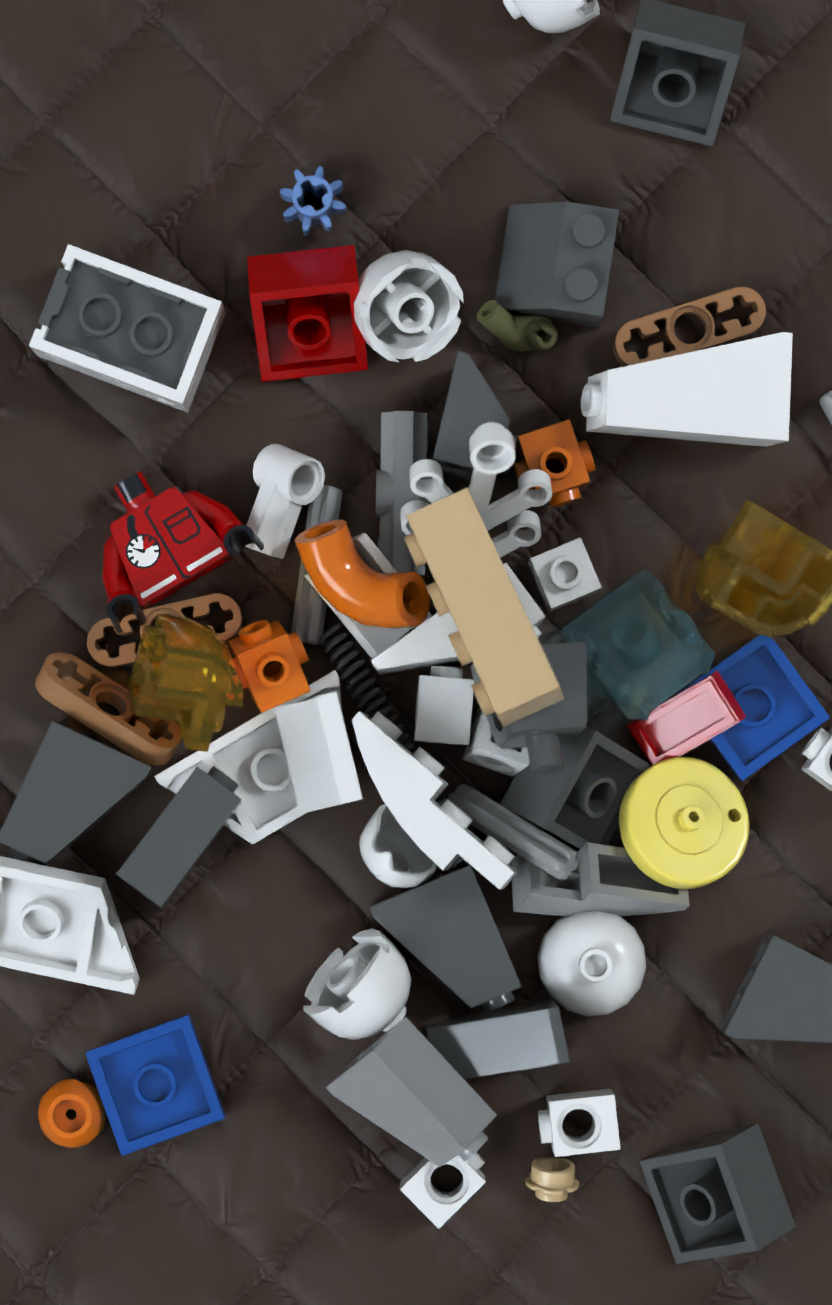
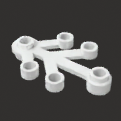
M484 423L475 430L469 440L470 460L474 469L468 490L487 531L507 521L508 531L492 538V542L501 558L519 547L532 546L540 540V519L536 513L527 509L548 503L552 498V486L550 476L545 471L538 469L528 470L519 477L517 490L489 505L496 475L509 469L513 465L516 455L514 439L510 431L499 423ZM423 459L415 462L410 467V488L416 495L425 497L432 504L454 494L443 482L442 467L438 462ZM427 476L433 477L432 479H429V480H421V479H420V478H422V477H427ZM537 486H538V487H541L540 489H537V490H530V489H529V488L537 487ZM414 500L402 506L400 510L401 529L406 535L413 533L406 515L428 506L427 502ZM522 527H529L526 530H519Z

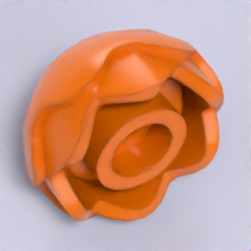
M64 1079L54 1084L42 1096L38 1107V1119L45 1136L53 1143L67 1148H78L89 1144L103 1130L107 1118L98 1089L91 1084L76 1079ZM69 1109L75 1110L76 1118H68L67 1111Z

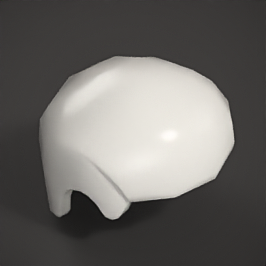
M387 805L379 806L360 836V852L365 865L378 880L391 887L409 889L428 881L435 873L436 864L404 831Z

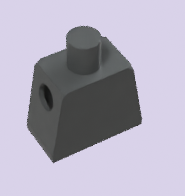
M586 642L540 644L564 696L563 700L502 727L496 712L486 716L495 743L499 748L527 747L531 773L534 775H547L563 770L564 762L561 745L573 742L586 729ZM472 664V677L474 683H477L481 681V679L476 671L474 664Z

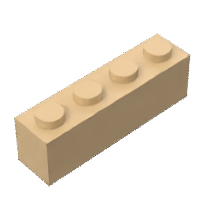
M468 488L406 515L413 533L403 538L417 568L428 563L434 576L435 582L427 585L426 588L439 616L450 612L458 631L448 636L461 665L464 666L473 662L481 681L471 685L484 715L487 716L496 712L502 727L563 700L564 696Z

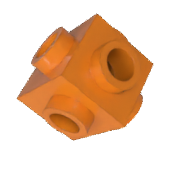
M570 419L517 437L516 446L521 461L513 463L517 480L528 470L538 469L545 471L551 479L552 498L549 501L551 508L563 506L582 498L579 490L588 486L590 483L588 473L596 471L587 441L577 442ZM556 461L561 464L563 472L552 473L547 469L545 463ZM537 486V487H532V488H529V489H530V490H537V489H540L541 487H538V486Z
M260 620L248 624L238 632L239 637L228 641L235 658L226 661L238 691L248 688L252 699L261 713L311 691L301 668V664L309 661L300 637L296 631L287 634L278 620L271 623L268 620Z

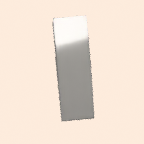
M587 842L579 851H575L578 866L564 880L553 877L520 855H517L510 862V865L518 871L511 880L513 912L570 916L581 912L600 911L618 916L684 911L690 906L688 889H676L652 880L634 864L623 847Z

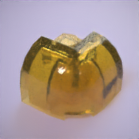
M747 499L720 544L717 545L711 542L700 565L697 575L696 592L699 598L709 606L755 633L774 638L775 635L791 634L807 625L813 627L832 604V549Z
M156 614V627L145 626L128 685V692L135 716L178 721L186 749L208 752L213 731L219 732L223 726L225 705L242 707L244 688L227 644L210 627L189 618Z

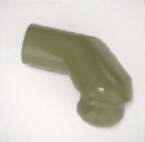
M495 300L486 302L477 314L478 322L513 351H546L551 349L557 342V329L551 320L545 316L511 315Z

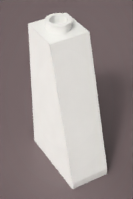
M781 332L610 369L588 377V384L584 386L581 395V412L586 417V431L763 447L789 441L793 333Z

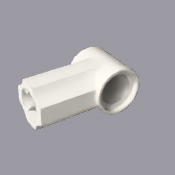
M271 444L258 454L254 462L253 478L260 489L247 526L263 542L264 549L260 550L253 543L247 544L245 547L269 556L284 559L302 505L313 502L320 494L324 485L325 472L321 462L283 445Z

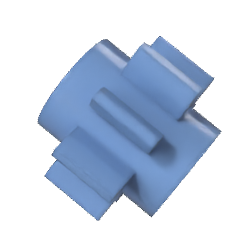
M322 166L317 168L315 176L304 177L302 172L298 169L295 170L296 184L293 190L289 188H282L280 190L281 198L287 202H292L294 205L283 213L285 222H292L298 218L302 222L304 236L309 235L312 227L321 225L328 233L332 232L330 218L333 213L339 215L346 214V205L341 201L333 200V197L343 190L342 181L337 180L329 184L324 179ZM312 192L316 198L323 196V208L315 211L311 205L304 206V195Z

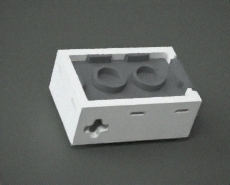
M68 244L61 261L65 268L59 267L38 321L41 330L35 328L29 347L38 357L188 412L226 314L222 302Z

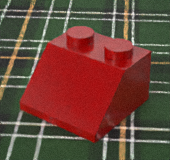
M354 245L247 257L249 295L262 382L368 370L365 339L354 321V302L359 293Z

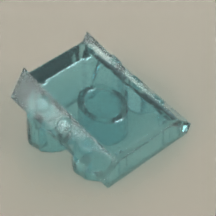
M641 570L562 630V636L568 643L586 642L587 668L628 719L648 720L649 713L679 690L701 674L709 675L715 657V652L702 638L694 620L686 611L680 610L668 596L663 585L647 570Z

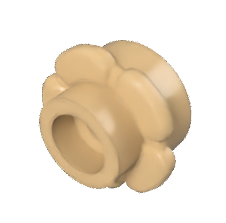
M548 1156L533 1160L531 1163V1173L525 1179L526 1186L535 1191V1196L547 1202L564 1201L568 1198V1193L574 1192L579 1188V1181L575 1179V1164L561 1157Z

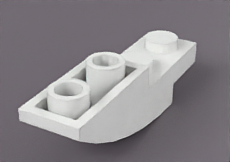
M359 711L352 719L360 752L369 775L383 801L404 831L442 870H448L458 857L461 856L498 889H504L518 873L509 864L515 856L491 835L483 842L468 830L467 827L473 820L450 800L447 799L442 806L435 801L448 785L439 776L445 767L423 748L419 747L413 754L397 741L403 732L379 711L372 718L366 713Z

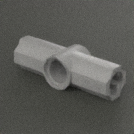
M415 411L381 412V469L376 470V518H380L378 549L397 572L412 571L420 576H425V564L417 568L403 538L407 535L401 529L400 510L403 505L414 500L424 501L430 505V502L425 497L418 496L412 492L409 477L410 467L419 460L427 459L429 425L427 413ZM427 476V477H422V478H420V479H421V480H429V479H431V477Z

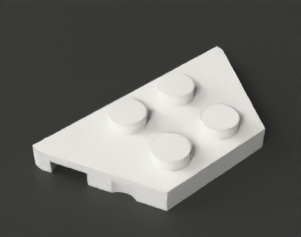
M334 670L310 684V692L262 712L154 777L160 785L177 794L196 767H199L205 773H208L212 766L216 767L239 785L234 794L242 799L241 804L225 826L251 844L257 843L306 814L298 810L275 710L281 706L314 699L315 696L335 691L339 695L341 704L340 678L337 672Z
M0 856V966L134 995L138 987L139 975L106 879Z

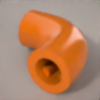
M333 520L324 522L303 531L295 538L294 542L303 566L314 586L339 613L366 626L391 629L416 627L427 618L430 608V596L423 578L418 573L412 571L387 574L372 569L357 551L346 521Z

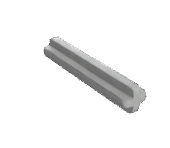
M323 485L317 498L309 503L305 530L324 522L339 520L342 499L340 489L334 486ZM301 560L291 633L296 631L302 643L314 645L318 644L320 637L323 635L327 603L305 578L307 571Z
M460 784L455 792L449 794L447 799L473 820L470 823L472 826L488 836L491 835L502 845L553 877L564 880L568 878L572 871L576 870L578 860L575 858L576 853L573 849L471 786Z

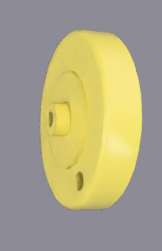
M673 757L655 763L632 781L620 805L619 829L628 855L645 875L668 887L694 889L706 886L729 873L740 861L749 838V815L739 789L723 771L700 759Z

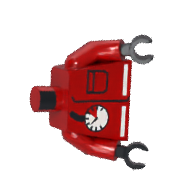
M137 472L114 486L115 492L128 513L109 524L112 535L103 546L102 581L109 601L107 614L119 634L123 633L120 626L121 620L127 615H136L140 625H144L146 623V616L141 607L144 609L152 607L231 559H234L240 566H244L246 562L240 556L242 548L247 544L253 543L260 550H263L264 544L249 526L243 525L228 506L196 490L181 494L175 486L156 496L143 473Z

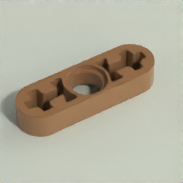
M736 287L629 321L619 329L613 344L614 355L619 364L624 367L742 340L752 336L760 328L766 316V306L763 298L755 290L748 287ZM733 300H739L742 307L752 306L754 313L747 319L748 326L741 327L738 319H732L721 323L719 329L723 335L715 336L714 319L706 308L714 306L715 317L731 311ZM693 315L702 321L704 336L699 342L686 344L677 338L674 332V324L679 317ZM664 323L665 340L673 351L664 353L663 342L647 348L645 359H639L636 352L626 353L624 346L630 342L632 332H638L641 339H648L657 336L660 332L655 324Z
M220 593L209 594L144 609L146 623L140 625V636L147 647L146 652L137 654L138 643L136 642L120 646V656L112 658L109 651L99 650L98 642L106 639V630L114 628L110 618L102 619L92 626L87 637V648L92 658L106 667L117 668L226 643L238 635L242 628L243 615L240 607L231 597ZM214 604H220L224 612L232 611L233 620L225 622V632L216 633L213 626H202L196 628L200 639L189 641L191 629L187 618L183 614L184 610L194 608V619L211 615L210 606ZM131 614L124 617L120 623L123 633H117L114 628L116 634L119 636L134 634L135 631L131 623L138 621L136 615ZM163 615L176 618L181 627L178 640L169 646L157 645L150 636L151 624L156 618Z
M56 652L50 654L45 659L35 680L36 689L45 700L143 763L157 766L163 765L171 759L182 737L180 727L171 717L72 654ZM96 702L112 705L119 711L120 715L115 716L104 712L98 707ZM129 721L134 723V726L128 724Z

